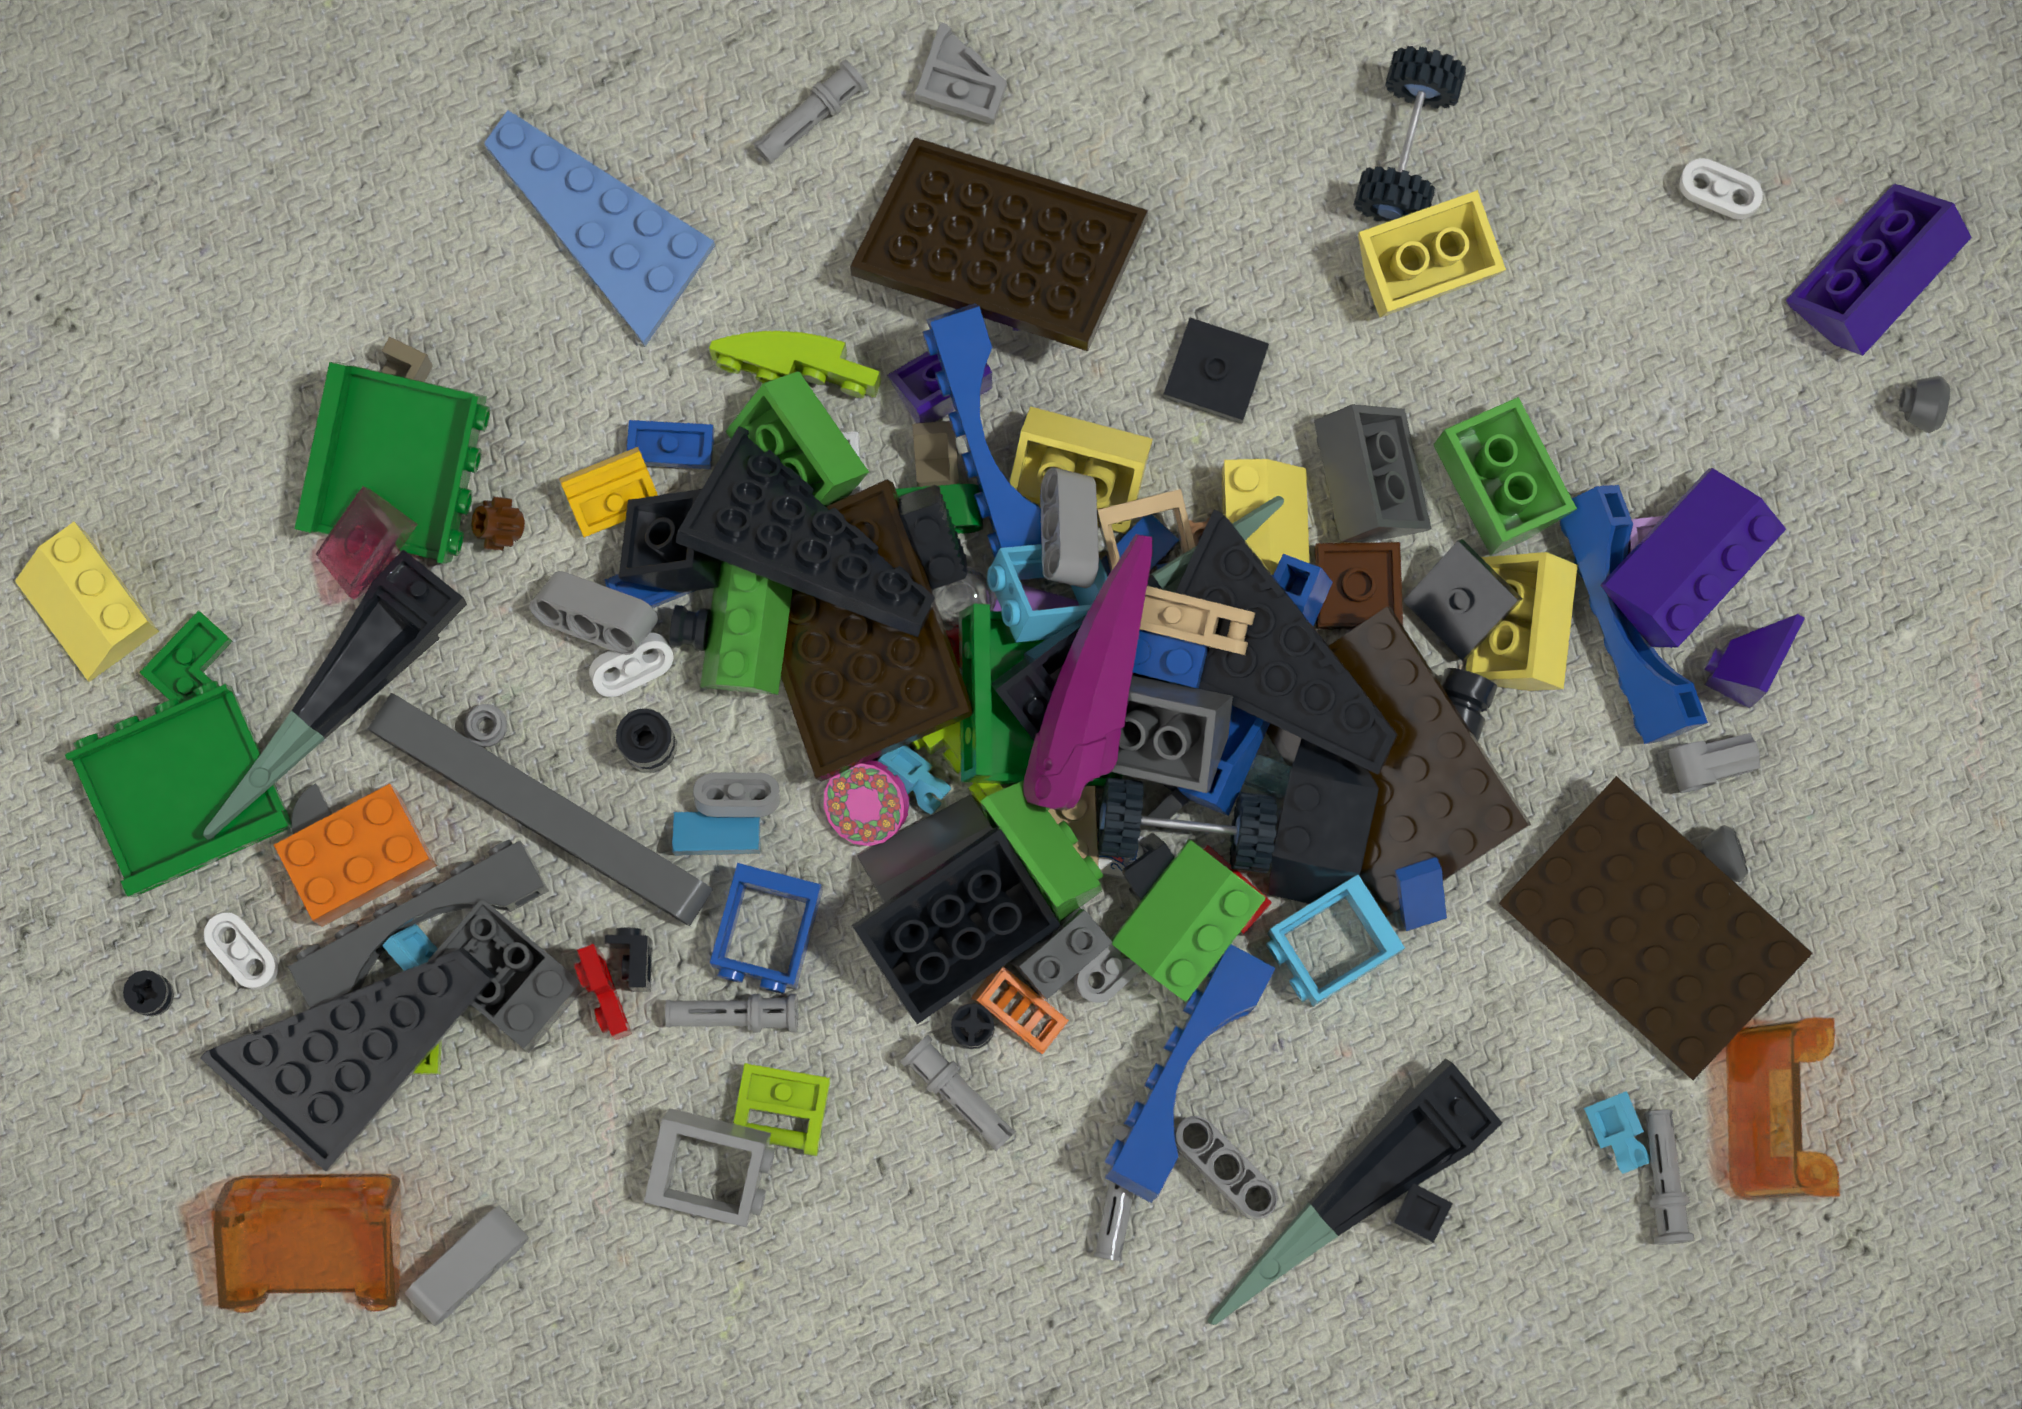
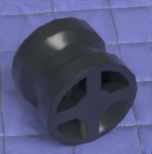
M675 605L670 627V647L679 648L686 644L692 645L695 650L705 651L710 609L700 608L698 611H689L683 605Z
M142 970L135 972L128 978L124 984L123 996L130 1009L144 1016L154 1017L163 1014L169 1009L173 1003L174 991L171 983L165 977L153 971Z
M975 1003L965 1004L958 1008L953 1015L951 1021L952 1035L962 1047L970 1050L980 1049L986 1046L993 1037L995 1031L994 1019L990 1011L984 1006Z

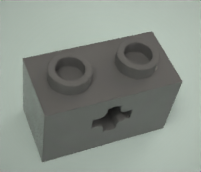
M1078 908L1059 922L1061 927L1021 953L1011 962L1030 987L1046 1000L1113 943L1085 909Z

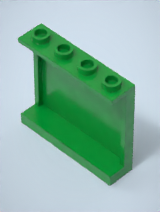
M329 362L294 529L309 533L320 532L397 551L405 550L410 554L436 559L438 563L442 564L452 562L453 555L458 556L460 554L463 544L464 532L459 531L462 514H468L472 502L473 491L468 489L471 472H477L481 460L482 451L481 448H477L479 433L486 430L490 418V407L485 406L487 396L341 362Z
M974 603L959 612V670L973 710L972 716L960 721L961 782L1016 784L1025 779L1034 741L991 683L1025 658L1024 653L1045 640L1016 643L1009 626L1005 625L1002 619L1001 611H990V604ZM1110 772L1106 775H1101L1098 778H1094L1093 781L1086 783L1085 787L1095 786L1096 788L1104 789L1106 778L1122 779L1123 774Z
M218 681L202 685L193 690L194 698L179 703L177 698L161 703L153 708L155 715L141 721L138 716L122 720L113 725L114 733L103 738H99L97 733L81 738L73 743L75 750L64 754L68 761L73 762L123 875L124 880L120 882L127 897L142 895L292 828L291 819L274 783L213 838L207 840L204 837L206 827L261 755L243 710L230 685L223 684L219 686Z

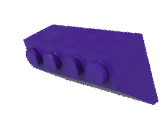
M1894 183L1786 299V302L1833 345L1863 356L1972 237L1954 203Z
M1708 468L1600 586L1651 647L1678 648L1784 533L1786 528L1761 497L1714 468Z

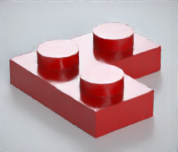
M594 944L578 949L581 961L574 963V967L582 987L586 988L588 993L593 992L597 995L600 1007L595 1008L594 1013L602 1033L610 1031L611 1036L615 1040L631 1035L630 1026L603 953Z

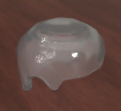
M968 564V574L965 579L931 590L943 624L959 629L960 611L974 603L990 604V611H992L997 600L995 592L991 591L988 586L987 573L983 569Z

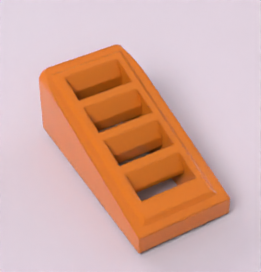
M1004 966L986 977L971 997L973 1001L988 1009L994 1018L1040 1054L1046 1051L1069 1021ZM1004 981L1009 986L998 1000L993 1003L989 999ZM1018 992L1023 997L1008 1015L1003 1010ZM1031 1003L1034 1004L1037 1008L1024 1025L1021 1026L1017 1021ZM1045 1014L1051 1018L1037 1037L1033 1036L1031 1031Z

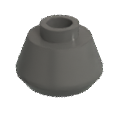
M1942 376L1914 380L1910 387L1904 386L1899 399V411L1904 412L1906 421L1926 433L1940 429L1949 406L1950 385Z
M1722 825L1701 841L1703 849H1700V851L1734 882H1741L1748 874L1744 852L1735 829Z

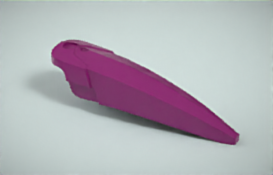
M1138 534L1134 536L1104 582L1072 643L1046 709L1040 732L1036 733L1023 782L1024 797L1029 803L1057 810L1074 808L1080 800L1086 783L1093 781L1094 778H1098L1101 775L1110 773L1116 765L1121 728L1125 725L1127 702L1152 559V537Z

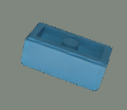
M674 812L672 852L675 856L761 854L760 817H710L701 812Z

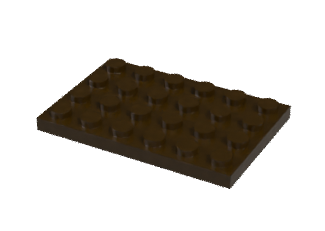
M914 137L850 265L851 276L954 309L975 303L980 306L982 316L985 319L1088 351L1148 221V210Z
M886 479L827 506L829 510L835 507L844 515L845 520L849 524L856 526L879 547L878 554L894 568L901 566L909 573L910 578L915 583L922 585L933 595L925 571L911 546L901 521L899 498L893 482ZM796 589L792 590L781 679L815 779L821 782L860 763H866L972 716V704L935 600L919 636L916 637Z
M1387 606L1329 645L1334 654L1398 734L1380 774L1369 770L1379 787V793L1361 873L1358 874L1385 917H1389L1400 910L1395 875L1396 869L1437 857L1442 868L1443 881H1445L1531 825L1391 607ZM1270 723L1266 733L1291 771L1301 738Z
M1617 775L1499 902L1506 911L1692 1080L1710 1064L1813 954L1810 949Z

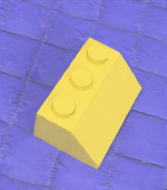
M1478 190L1358 233L1365 279L1379 318L1491 279L1506 270Z
M1030 406L1020 433L1010 484L1021 495L1041 508L1040 490L1042 480L1048 469L1054 467L1093 477L1096 483L1097 510L1135 501L1138 499L1153 439ZM1132 520L1113 524V531L1127 534Z
M1270 459L1224 460L1221 472L1223 513L1231 523L1236 522L1276 496H1281L1284 499L1283 505L1246 539V542L1272 575H1274L1283 554L1310 563L1306 468Z
M75 521L40 545L15 580L89 682L159 632L89 535Z
M1548 552L1481 557L1523 599L1467 658L1466 671L1476 673L1491 680L1497 687L1526 691L1564 689L1577 564Z

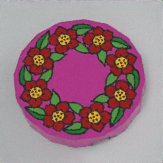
M870 760L866 763H860L831 777L824 790V810L829 823L839 836L853 844L873 846L886 842L900 830L908 816L909 797L903 781L898 775L894 776L891 771L887 770L886 768L888 767L878 761Z

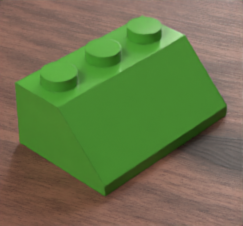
M799 371L763 383L725 431L731 439L738 426L746 428L749 431L748 438L764 452L771 450L779 457L780 462L784 466L791 468L814 489L812 495L825 507L848 497L869 473Z
M1519 397L1445 429L1433 444L1490 556L1531 538L1577 509Z
M721 561L718 588L713 590L700 687L778 695L793 588Z
M1023 780L981 800L984 816L994 829L998 826L1002 830L1048 906L1060 922L1102 892L1101 884L1098 880L1103 877V874L1089 855L1082 859L1073 846L1078 842V839L1064 820L1057 824L1048 811L1051 808L1027 802L1024 797Z
M1188 839L1111 939L1112 945L1159 983L1187 1002L1266 897L1192 840Z

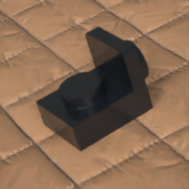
M616 928V935H605V945L607 947L630 949V955H623L622 980L629 981L628 987L633 992H651L653 940L648 935H642V929Z

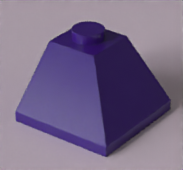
M1799 614L1793 615L1734 638L1722 650L1716 647L1704 667V670L1710 673L1704 685L1751 708L1768 692L1805 617Z

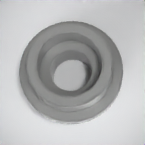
M481 704L472 708L466 715L464 731L468 739L479 746L491 747L498 744L504 738L507 732V720L503 712L496 706ZM486 719L492 720L494 723L492 731L481 733L479 731V724Z

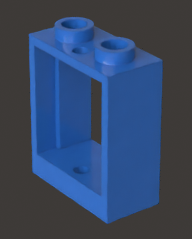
M737 863L710 960L711 966L719 969L717 976L738 983H743L744 976L761 980L760 988L781 994L785 993L786 987L797 989L823 893L822 885ZM746 888L806 903L787 973L727 958Z

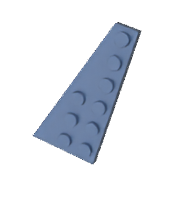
M507 110L484 142L486 149L514 184L519 187L534 209L547 222L558 239L594 284L599 287L618 314L635 332L642 344L646 346L714 249V241Z

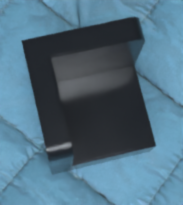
M1153 832L1138 842L1145 854L1122 870V874L1131 886L1129 888L1130 893L1139 902H1141L1174 859L1166 843Z
M1412 1183L1390 1226L1430 1245L1434 1243L1453 1203Z

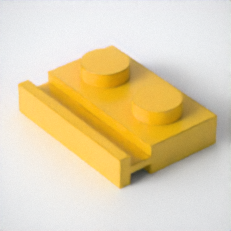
M638 447L559 478L583 537L624 522L626 520L628 500L658 495Z

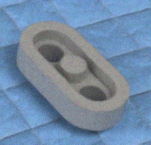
M708 773L700 777L693 787L694 803L697 810L710 817H764L773 813L780 804L779 784L775 778L765 773Z
M1118 930L1108 938L1111 940L1114 937V935L1118 932ZM1111 944L1074 976V986L1083 998L1095 1003L1105 1002L1121 990L1142 968L1128 957L1123 958L1120 955V950ZM1093 972L1101 974V982L1096 987H1091L1088 983V978Z

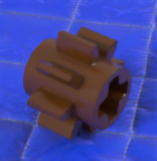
M493 496L492 501L484 500L483 506L480 505L475 509L471 527L477 539H484L485 549L503 551L504 546L513 547V541L516 542L522 537L525 520L519 508H512L511 498Z

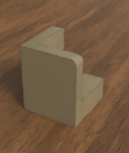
M390 336L382 349V353L387 361L381 372L425 382L433 367L427 354Z
M950 421L912 424L917 487L959 484L956 437Z

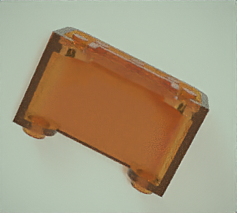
M1812 1017L1745 1026L1726 1045L1729 1182L1735 1195L1742 1200L1751 1202H1820L1840 1197L1839 1172L1833 1159L1825 1153L1802 1150L1800 1063L1822 1061L1830 1055L1835 1043L1834 1018Z
M391 1174L245 1175L232 1178L224 1184L211 1211L219 1309H232L237 1313L253 1312L259 1308L260 1304L267 1300L270 1293L355 1292L356 1302L364 1306L368 1311H383L397 1306L400 1292V1178Z

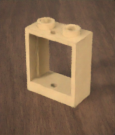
M1181 489L1097 510V519L1110 571L1113 570L1120 559L1112 529L1113 524L1172 510L1183 554L1195 547Z

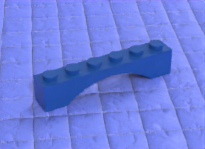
M974 303L926 319L929 330L922 331L929 355H938L942 371L935 372L942 396H951L955 411L948 413L955 437L963 436L968 452L962 453L961 457L968 478L976 476L981 491L974 494V498L981 518L989 517L993 533L987 534V539L994 559L1000 548L1042 544L1041 508L1021 495L1007 481L996 465L985 440L980 417V390L984 368L992 350V345L980 306Z
M1619 485L1596 486L1572 498L1577 509L1560 520V527L1563 534L1568 538L1575 556L1574 564H1577V572L1583 578L1590 596V608L1599 620L1604 634L1605 648L1609 655L1612 656L1618 671L1619 686L1624 695L1627 696L1634 714L1633 722L1636 731L1642 736L1644 744L1667 741L1707 724L1708 721L1693 682L1677 673L1658 655L1655 649L1648 644L1600 586L1628 555L1633 522Z
M1283 554L1273 576L1312 626H1314L1333 582L1322 568ZM1232 705L1228 739L1210 791L1204 793L1178 787V790L1190 801L1229 816L1270 723Z
M1230 944L1207 974L1209 979L1203 990L1196 989L1188 999L1183 1011L1189 1014V1017L1183 1029L1175 1025L1164 1045V1049L1170 1052L1164 1065L1161 1066L1156 1063L1144 1084L1145 1087L1150 1089L1143 1104L1136 1100L1124 1122L1125 1125L1131 1127L1124 1142L1116 1139L1104 1160L1105 1163L1111 1166L1105 1176L1106 1179L1150 1203L1158 1197L1179 1157L1174 1137V1105L1178 1084L1186 1064L1195 1050L1211 1034L1228 1023L1250 1014L1261 998L1275 970L1273 966Z

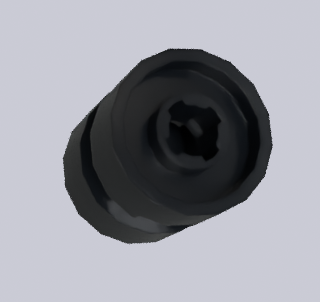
M1446 668L1440 684L1479 742L1486 722L1480 712L1486 711L1492 705L1497 685L1476 673L1458 668Z
M636 709L621 719L616 730V742L624 759L633 769L643 773H655L665 769L673 761L677 752V740L668 720L661 713L652 709Z

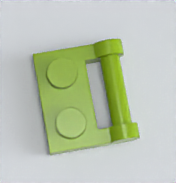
M744 1063L733 1124L770 1132L769 1144L802 1149L805 1155L818 1156L831 1078ZM750 1110L809 1120L807 1132L749 1123Z

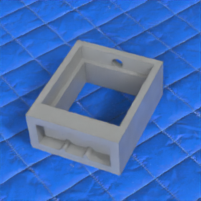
M669 1108L661 1122L644 1203L747 1227L753 1214L760 1216L763 1208L766 1190L759 1188L762 1173H770L775 1156V1148L768 1147L771 1133ZM681 1135L752 1152L740 1206L670 1189Z

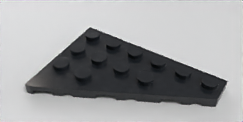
M738 426L677 533L676 543L918 637L932 610L935 597L922 585L915 583L910 578L909 573L901 566L896 568L891 566L878 554L879 547L856 526L849 524L845 520L844 515L835 507L830 510L812 495L814 489L791 468L784 466L780 462L779 457L771 450L764 452L748 438L749 431Z
M1214 509L1175 593L1255 612L1253 625L1248 624L1244 641L1248 642L1245 655L1208 647L1198 689L1233 696V706L1363 768L1380 774L1398 736L1397 732L1227 516ZM1219 617L1215 634L1227 637L1231 620Z
M462 947L211 1048L200 1059L327 1172L336 1164L496 976Z

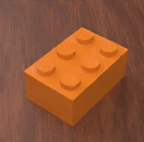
M391 784L374 791L274 844L312 921L321 927L437 866L399 792Z

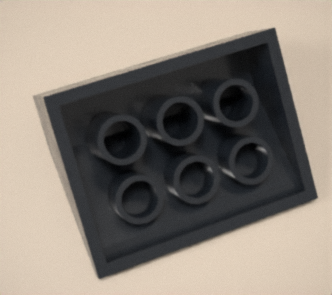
M998 826L851 925L880 972L916 1024L934 1014L1061 927Z

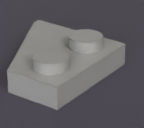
M940 22L915 92V100L994 125L1007 88V81L993 68L987 67L982 62L981 56L970 46L967 48L952 33V29L947 24Z

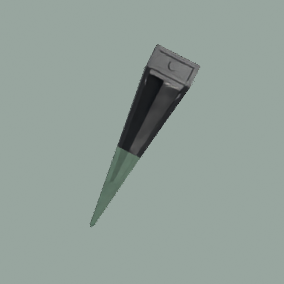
M1276 496L1232 524L1246 540L1283 505L1284 499L1281 496ZM1196 547L1149 575L1147 586L1175 593ZM1086 615L1024 653L1025 658L991 683L1033 741L1036 733L1040 732L1058 676Z
M402 550L373 580L319 670L259 758L206 827L204 837L207 840L213 838L440 639L438 634L467 605L464 597L405 550Z
M1445 1058L1415 1088L1410 1086L1211 1313L1207 1320L1208 1323L1216 1325L1310 1255L1406 1193L1412 1183L1419 1185L1471 1154L1503 1123L1453 1062Z

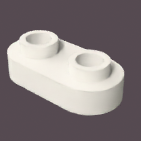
M1706 158L1695 159L1688 163L1679 180L1680 190L1688 200L1733 219L1740 220L1752 216L1760 206L1763 198L1762 188L1753 177ZM1696 178L1703 179L1707 187L1699 189L1694 185L1693 180ZM1739 194L1743 196L1745 204L1738 205L1734 203L1732 195Z
M649 633L633 654L625 655L609 650L599 655L590 666L589 676L599 694L606 697H617L666 673L673 663V652L669 643L662 635ZM654 648L652 653L647 655L643 654V652ZM616 667L613 672L604 673L606 670Z
M220 913L208 921L204 929L205 943L239 984L248 989L259 990L266 988L275 980L278 973L276 957L242 918L233 913ZM227 929H234L236 932L234 941L225 944L222 940L223 933ZM255 961H261L263 963V971L257 976H252L250 973L251 964Z

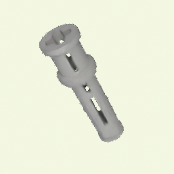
M847 60L841 61L839 63L840 69L822 84L817 82L813 85L812 95L753 144L759 154L769 164H772L783 152L794 145L827 115L839 114L842 111L841 105L854 94L868 89V85L863 77Z
M753 994V996L748 997V1000H666L665 1023L667 1028L672 1026H748V1030H752L753 1033H760L762 1028H788L789 1032H797L799 1008L797 994H789L788 998H762L761 994ZM692 1013H725V1014H692Z
M926 1035L900 1062L904 1066L910 1065L926 1081V1089L930 1093L936 1094L939 1092L997 1151L1016 1131L1003 1121L979 1094L958 1074L960 1071L957 1068L958 1065L954 1061L948 1062L931 1044L932 1038Z
M1664 1109L1645 1112L1655 1195H1652L1650 1200V1207L1655 1209L1658 1236L1654 1238L1655 1245L1695 1241L1694 1234L1690 1233L1688 1228L1686 1205L1690 1203L1689 1196H1687L1686 1192H1682L1672 1117L1673 1110Z
M1113 1125L1112 1132L1116 1134L1115 1140L1119 1139L1124 1142L1130 1128ZM1106 1163L1105 1168L1108 1172L1111 1166ZM1110 1180L1094 1256L1122 1262L1121 1256L1130 1218L1133 1193Z

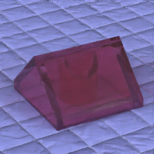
M362 486L320 546L316 555L348 597L357 599L366 594L373 580L395 558L418 524L372 490Z

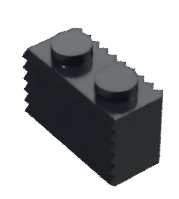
M932 485L901 496L899 498V515L911 546L925 571L931 590L965 579L968 574L966 554L963 551V546H961L958 533L955 531V524H952L949 509H946V502L943 501L940 487Z

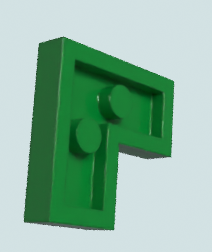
M198 610L139 673L167 699L177 698L179 703L185 702L195 697L193 690L213 682L203 672L233 641Z

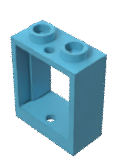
M1042 544L1000 548L988 569L987 582L990 590L995 592L998 599L1002 619L1005 625L1009 626L1017 643L1048 639L1085 616L1108 576L1099 558L1097 576L1090 587L1083 588L1071 585L1079 606L1033 611L1020 580L1044 578L1042 570Z
M1359 875L1351 878L1270 928L1267 934L1271 940L1266 943L1275 961L1279 965L1285 962L1294 977L1289 982L1302 1002L1309 999L1313 1007L1400 954L1405 949ZM1346 898L1380 952L1318 989L1285 935Z

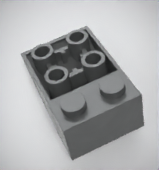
M483 898L428 960L430 961L463 947L496 976L473 1002L472 1006L528 1052L535 1047L584 989L579 979Z

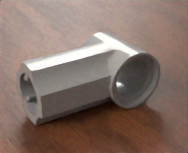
M1751 733L1708 744L1705 741H1697L1668 751L1680 793L1699 790L1716 784V780L1735 777L1761 768L1759 750Z

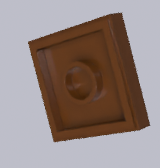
M1400 542L1315 543V566L1322 568L1333 582L1317 617V629H1354L1387 606L1392 608L1403 625Z

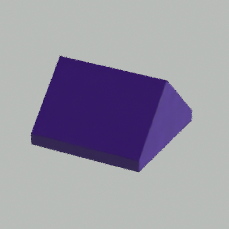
M928 351L887 374L891 384L916 423L936 422L948 415V413L955 411L951 396L943 397L937 382L935 372L942 371L938 355L930 356ZM987 363L984 368L980 395L992 389V371Z

